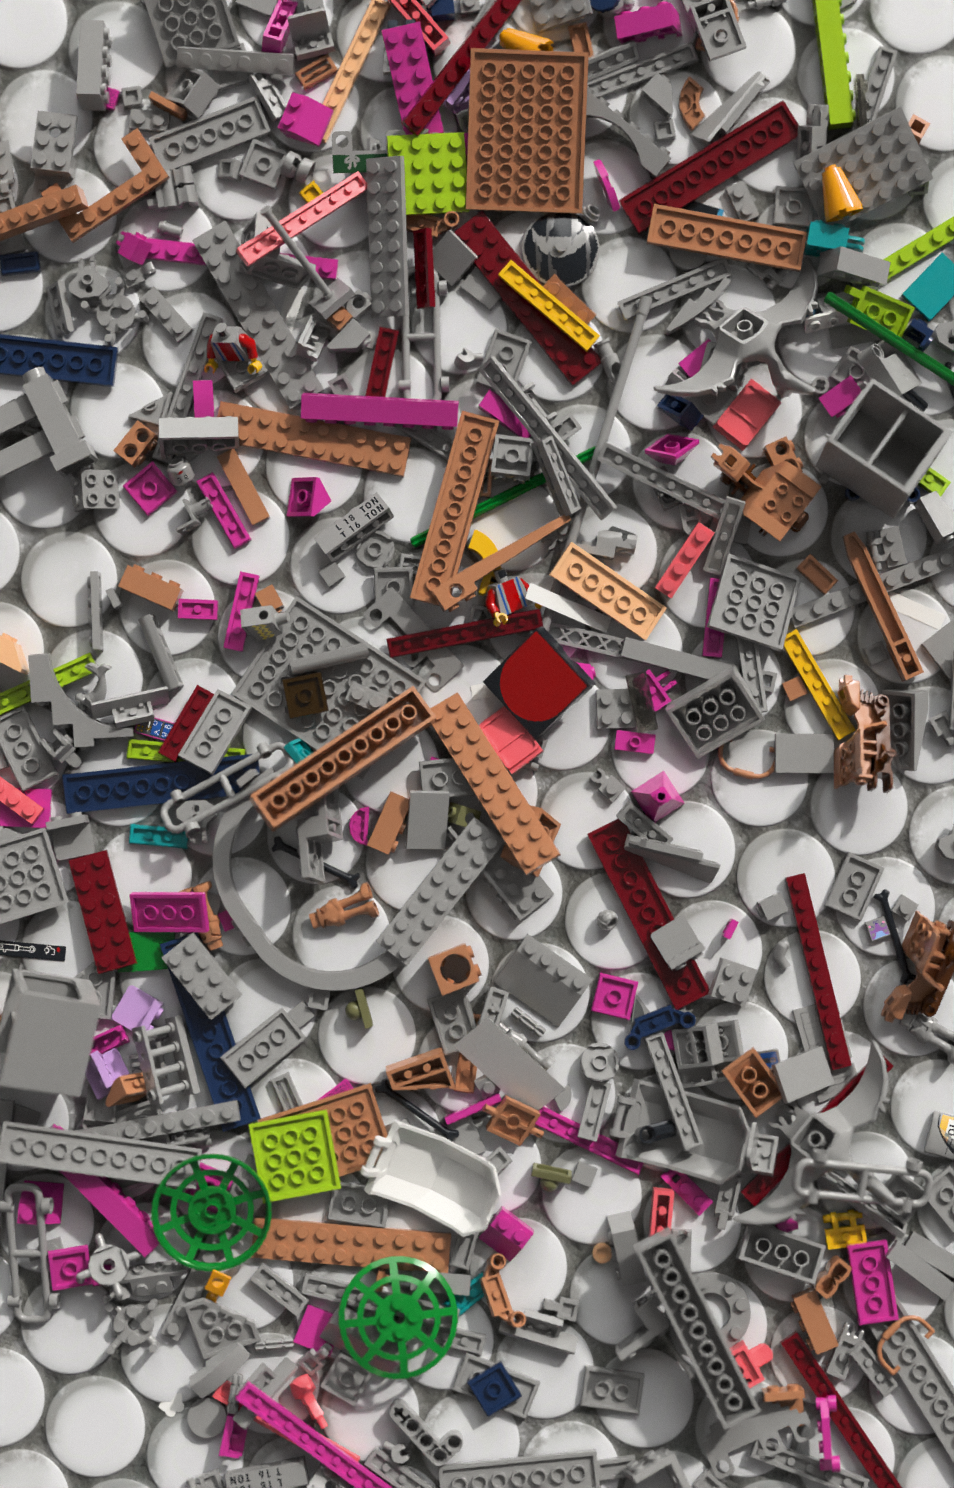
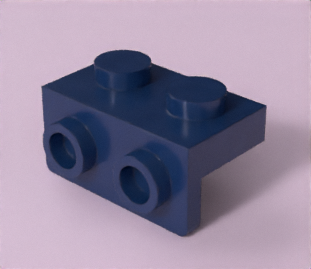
M914 318L905 329L904 335L919 344L917 348L924 352L933 340L930 336L934 331L928 328L927 323L923 320H916Z

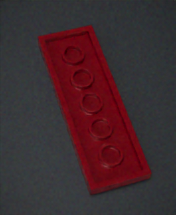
M104 850L68 860L98 974L138 964L108 851Z

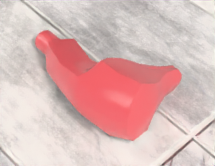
M308 1373L298 1376L289 1384L294 1398L302 1401L312 1420L316 1419L321 1429L327 1427L328 1424L323 1417L324 1413L313 1395L316 1387Z

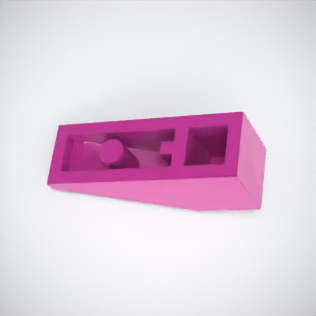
M278 0L263 34L262 52L283 53L290 33L287 18L295 15L298 2Z

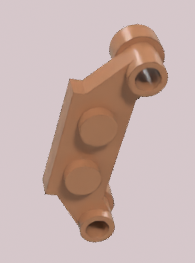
M454 211L447 212L444 218L427 214L406 216L407 231L413 232L422 228H432V238L438 239V235L455 229L459 224V215Z
M500 1253L493 1254L487 1259L483 1277L479 1279L492 1317H499L514 1328L522 1327L526 1322L525 1314L521 1311L512 1310L499 1270L505 1266L506 1259Z

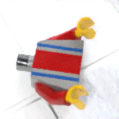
M219 323L214 329L213 334L209 336L207 342V358L209 361L204 367L205 373L209 371V366L212 367L213 374L218 369V363L214 359H217V361H251V364L247 367L248 373L252 374L255 370L258 373L262 369V364L256 359L258 354L255 340L248 336L241 327L227 326L225 323Z
M505 568L494 571L497 582L487 587L488 592L485 606L491 616L495 618L493 622L495 626L501 624L500 620L505 625L508 621V614L533 604L532 601L525 598L529 584L518 576H507ZM535 603L537 609L542 608V605Z

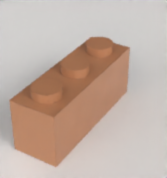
M136 564L133 567L127 565L118 587L173 612L175 611L184 591L179 588L181 584L169 580V583L162 580L163 576L154 572L149 575L144 572V568Z
M390 792L367 846L390 855V852H395L399 843L396 841L398 834H403L407 825L404 823V820L408 816L409 799Z
M813 1286L791 1295L793 1301L790 1304L794 1313H799L801 1320L798 1323L802 1332L806 1331L809 1337L806 1339L810 1351L814 1350L818 1355L839 1346Z

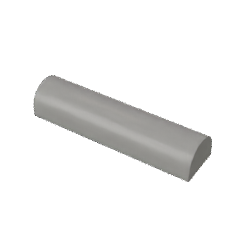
M148 614L139 618L138 621L168 691L171 692L184 687L156 616Z
M362 642L293 659L289 663L292 674L295 676L368 658L370 655L367 643Z

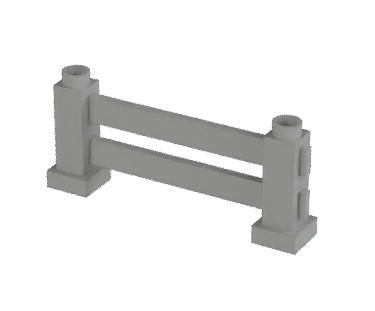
M43 367L34 368L23 374L22 378L25 384L22 386L26 395L0 408V436L35 418H38L43 430L0 451V479L52 453H55V455L49 458L56 472L63 477L99 461L93 447L87 441H82L86 436L75 415L70 416L65 406L69 401L58 380L53 381Z

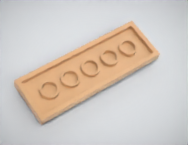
M573 542L569 543L549 574L643 640H647L667 607Z

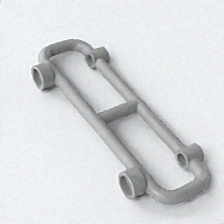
M415 266L408 268V278L415 274ZM435 269V307L432 308L433 333L409 334V316H401L403 380H399L398 385L399 392H403L404 398H411L410 341H433L434 397L431 400H441L442 392H450L449 377H441L440 296H448L447 280L439 281V276Z
M262 742L256 747L258 752L183 793L179 789L170 793L171 799L165 802L160 810V816L165 828L171 833H181L184 831L188 838L198 836L201 833L198 823L253 794L295 765V761L283 748L286 744L276 742L268 746L266 742ZM276 750L283 752L287 760V765L284 768L236 794L234 793L227 779L228 776L261 758L266 759L270 757L272 752ZM219 781L221 782L228 797L227 799L180 825L174 826L168 815L171 807L180 806L186 799Z
M813 1149L811 1158L800 1160L795 1166L792 1178L793 1191L798 1196L806 1197L805 1201L808 1203L817 1204L818 1199L891 1205L900 1206L899 1210L910 1213L912 1208L926 1205L931 1197L933 1187L931 1174L921 1169L923 1162L918 1159L907 1158L905 1167L828 1160L829 1152L822 1149ZM807 1166L861 1171L857 1194L820 1191L814 1188L802 1189L800 1187L802 1170ZM869 1172L922 1177L925 1179L923 1195L918 1200L908 1197L896 1198L897 1203L894 1205L876 1196L865 1195Z
M14 1183L8 1186L4 1193V1200L0 1201V1212H5L12 1287V1295H8L7 1305L8 1307H13L15 1317L22 1323L40 1324L49 1320L52 1315V1309L60 1308L61 1294L51 1293L44 1214H52L54 1208L53 1198H43L41 1189L33 1183ZM15 1191H31L35 1196L39 1249L16 1250L13 1213L15 1204L14 1200H12V1194ZM17 1258H40L44 1313L40 1316H28L23 1314L21 1310L22 1295H20Z

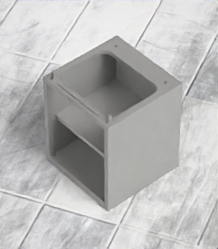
M872 378L869 384L865 381L862 382L866 388L864 391H861L835 427L831 436L828 434L824 435L828 438V441L815 467L894 519L953 432Z
M20 965L19 969L12 968L0 1020V1086L80 1097L102 1006L91 980L23 970V965Z

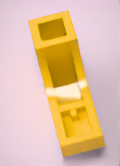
M474 530L468 547L469 551L475 552L482 559L498 551L489 537L478 530ZM494 571L483 577L478 591L479 595L486 597L488 585L494 583L491 579L496 580Z

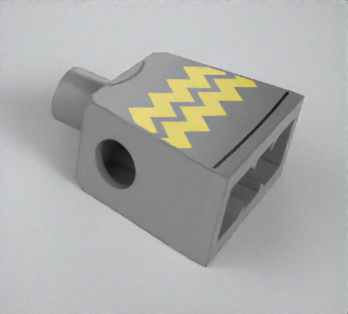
M270 605L240 610L241 627L255 643L281 635L283 632L282 624L290 623L288 611L278 613Z

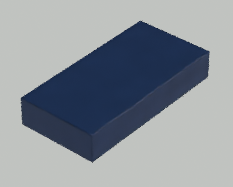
M39 252L0 255L1 275L9 276L41 272Z

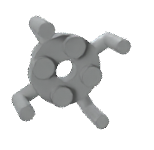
M120 277L115 278L117 285L116 294L104 296L98 307L90 306L87 301L81 302L83 310L86 313L96 314L99 324L109 332L104 337L109 346L115 344L117 334H121L131 328L135 321L146 323L149 320L145 311L141 310L139 313H136L131 300L124 296L125 283ZM115 309H119L122 312L121 316L117 319L111 317V313Z
M98 1233L95 1235V1243L98 1245V1249L94 1251L90 1258L89 1269L76 1275L77 1283L82 1284L86 1278L92 1277L99 1285L112 1286L115 1299L121 1301L123 1299V1291L120 1282L127 1276L129 1262L133 1260L139 1262L141 1260V1253L136 1250L126 1254L119 1247L106 1245L103 1235ZM107 1260L113 1261L115 1263L114 1269L110 1271L103 1268L104 1262Z
M156 1298L151 1299L146 1306L130 1304L123 1308L114 1300L108 1302L105 1306L106 1311L110 1312L113 1310L117 1313L113 1324L117 1337L107 1348L108 1354H113L123 1342L135 1346L144 1341L150 1344L149 1351L151 1353L156 1352L160 1343L151 1335L154 1328L151 1311L158 1304ZM131 1319H136L139 1322L138 1329L130 1328L129 1321Z

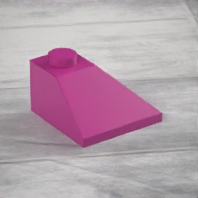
M25 1180L24 1183L37 1185L42 1191L43 1198H53L52 1214H44L45 1224L61 1223L64 1183ZM22 1191L17 1218V1223L37 1225L35 1196L31 1191Z

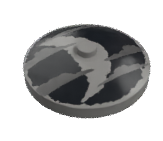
M545 213L538 217L527 229L522 243V257L524 264L541 284L545 285L556 274L571 288L585 281L594 271L599 257V240L592 225L582 216L576 213Z

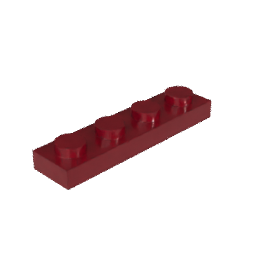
M422 228L413 231L416 302L417 309L423 310L435 307L432 228Z
M379 328L366 396L386 397L399 330Z
M199 685L196 686L159 749V754L176 763L179 758L178 754L214 696L213 693Z

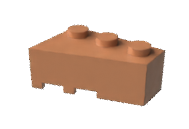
M442 1047L386 1066V1073L392 1090L455 1089V1083Z

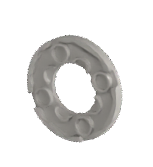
M712 1271L694 1274L703 1294L716 1293L727 1300L730 1307V1317L727 1324L720 1330L729 1348L734 1346L744 1336L750 1322L751 1309L745 1291L737 1281L726 1274Z

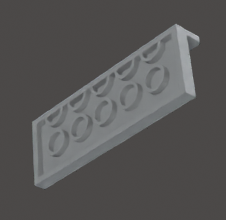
M481 803L472 808L481 811L479 821L503 839ZM468 813L465 816L467 824L474 818L473 813ZM452 824L447 828L450 831L447 835L454 843L466 827ZM504 842L481 872L486 877L484 882L490 889L494 887L498 892L496 897L502 904L507 903L511 908L508 912L514 920L519 918L521 921L554 895V893L540 875L538 877L531 874L526 876L523 870L510 865L500 857L506 844Z

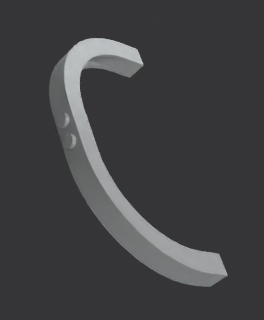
M270 767L256 777L242 790L275 773L273 767ZM250 795L227 807L218 826L214 841L213 872L215 883L223 905L233 919L231 921L232 925L237 931L241 930L244 935L242 939L248 947L252 946L265 963L280 975L295 983L329 991L355 989L369 985L382 979L404 964L386 950L375 959L359 967L341 971H324L301 965L279 951L243 903L236 889L232 874L231 855L233 842L242 820L253 807V804L250 802Z

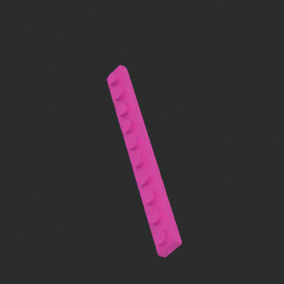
M146 238V241L153 244L146 259L207 266L194 243ZM286 254L290 257L296 258L293 254ZM305 256L310 263L316 265L315 270L322 279H337L338 259Z
M247 1381L236 1395L237 1401L355 1488H392L251 1382Z

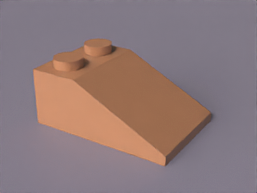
M754 1047L721 1070L755 1118L782 1099L775 1076Z

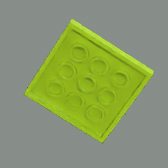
M464 132L419 134L418 136L414 134L386 136L387 156H404L406 216L444 214L449 211L456 213L470 211L466 209L467 166Z
M327 1109L249 1124L257 1174L263 1180L269 1192L271 1202L341 1189Z

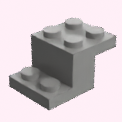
M738 1020L706 1023L691 1028L671 1030L678 1069L713 1066L722 1062L735 1061L744 1054Z

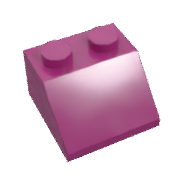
M292 92L278 129L287 138L319 147L334 111L308 96Z
M501 1206L489 1222L486 1230L478 1238L496 1252L502 1254L510 1262L532 1237L534 1229Z

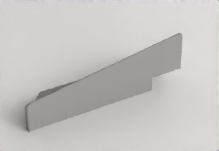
M760 71L755 73L694 129L690 135L707 147L718 134L722 136L728 134L771 79Z
M627 834L624 845L625 850L707 883H711L720 869L719 863L702 859L704 853L700 850Z

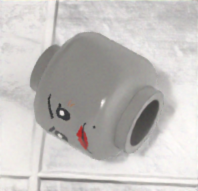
M182 457L172 459L166 468L171 483L174 486H189L195 476L191 463Z

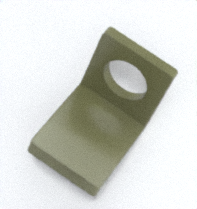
M450 802L448 822L466 827L468 824L465 821V816L468 813H473L474 817L479 820L481 811Z

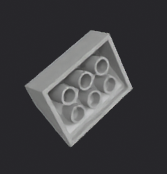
M735 665L668 703L666 712L697 759L765 721L760 708Z
M527 933L494 982L559 1027L593 979Z

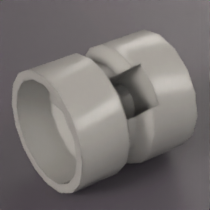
M289 151L284 159L280 173L290 179L295 177L297 182L306 186L313 175L316 162L308 158L301 159V155Z

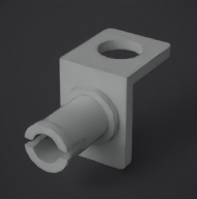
M208 497L194 505L187 499L182 500L192 520L176 528L178 533L183 535L201 525L199 515L213 508Z

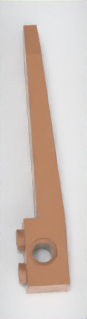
M564 514L461 571L433 589L431 594L443 612L446 610L452 612L459 607L458 603L465 599L467 602L476 596L474 592L478 588L475 582L572 519L569 515L565 516ZM451 588H458L461 592L460 596L453 597L450 593Z
M855 531L843 536L847 558L887 644L886 648L901 681L903 682L924 673L866 546Z

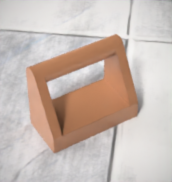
M142 1072L116 1078L105 1101L106 1106L110 1107L135 1102L146 1096L147 1090Z

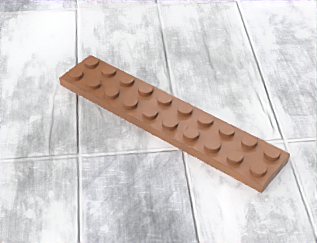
M220 402L218 417H238L239 445L396 476L404 477L411 444L410 437L337 423H325V421L321 420L306 422V419H302L301 416Z
M466 411L461 412L410 599L439 606L431 591L458 574L500 420Z
M458 692L430 708L436 716L432 727L525 875L531 874L559 857L560 852Z
M255 1217L254 1225L262 1229L265 1217ZM271 1218L266 1239L251 1258L365 1267L382 1258L406 1256L421 1260L440 1273H448L451 1233ZM253 1234L252 1245L258 1238L255 1234ZM397 1262L398 1270L427 1271L414 1264ZM384 1264L377 1268L389 1269V1264Z

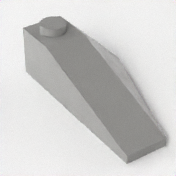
M918 689L882 690V694L889 698L890 733L893 740L892 749L896 751L895 760L897 768L900 770L917 771L928 714V691Z

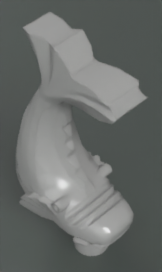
M92 662L85 665V668L96 674L99 680L91 693H78L75 696V700L79 702V709L85 711L86 706L91 709L90 703L105 700L107 692L105 673L112 668L105 663L98 666Z

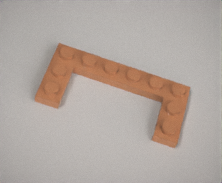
M138 128L121 139L142 171L93 203L88 209L83 210L79 214L74 213L58 219L73 243L170 179ZM56 182L41 192L44 197L62 189Z

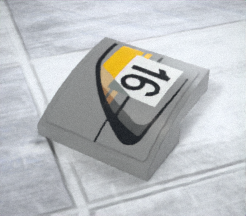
M938 1111L933 1112L924 1152L954 1160L953 1115Z

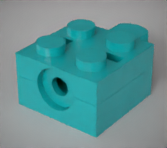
M814 220V222H810L806 230L807 238L803 255L820 257L821 252L840 246L862 253L864 247L861 245L865 244V239L849 236L850 228H846L843 224L835 223L829 225L825 221Z

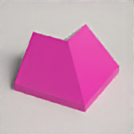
M666 434L646 448L645 454L659 463L675 466L699 444V439Z
M292 478L287 509L288 517H314L331 502L320 478Z

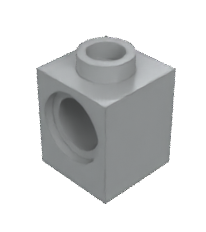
M358 289L355 295L342 307L358 321L371 310V301L373 299L366 291L363 293ZM356 301L364 303L363 307L359 309L353 305Z
M780 892L757 902L759 907L756 909L761 918L764 917L767 921L789 911Z

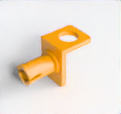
M213 1270L205 1286V1289L208 1290L205 1298L216 1302L219 1296L223 1297L231 1277Z

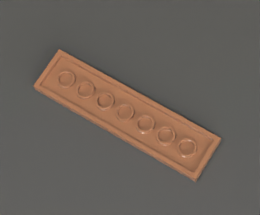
M654 204L646 244L800 272L807 232Z

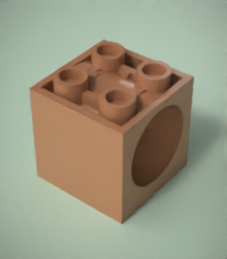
M466 943L428 957L442 996L479 982V976H482L478 964H473L472 958L474 953L471 945L466 946ZM451 954H457L458 957L463 959L466 958L470 963L471 970L467 971L465 975L467 978L461 982H454L453 979L448 977L446 979L442 974L441 966L443 967L446 962L444 958Z

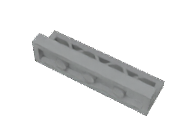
M553 436L531 443L560 516L564 514L568 516L580 510V503Z

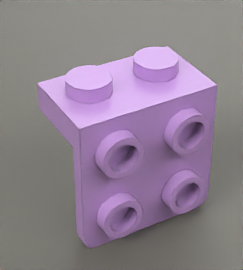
M131 985L127 988L112 1014V1019L131 1031V1028L144 1025L146 1031L154 1029L152 1024L155 1019L159 1020L164 1011L162 1009L164 1003Z

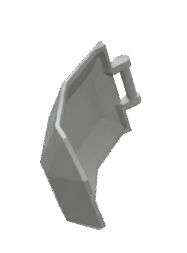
M634 1078L630 1098L620 1095L617 1098L618 1106L614 1123L609 1131V1135L620 1137L615 1156L667 1168L718 1185H723L741 1171L750 1135V1129L741 1107L684 1091L703 1145L684 1151L677 1131L674 1137L650 1144H639L634 1138L637 1128L672 1119L660 1084ZM626 1104H629L623 1129L620 1130ZM646 1130L642 1131V1138L644 1140L649 1138V1133Z

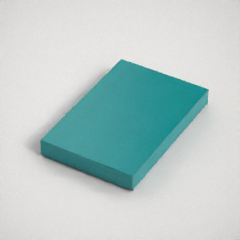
M943 253L901 295L929 322L954 296V263Z

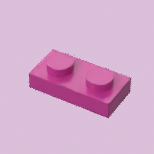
M179 599L178 619L218 620V600Z

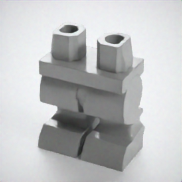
M182 166L177 170L166 171L170 179L152 190L156 192L155 197L147 198L149 210L160 209L162 213L179 210L185 203H188L191 207H200L194 172L191 166Z

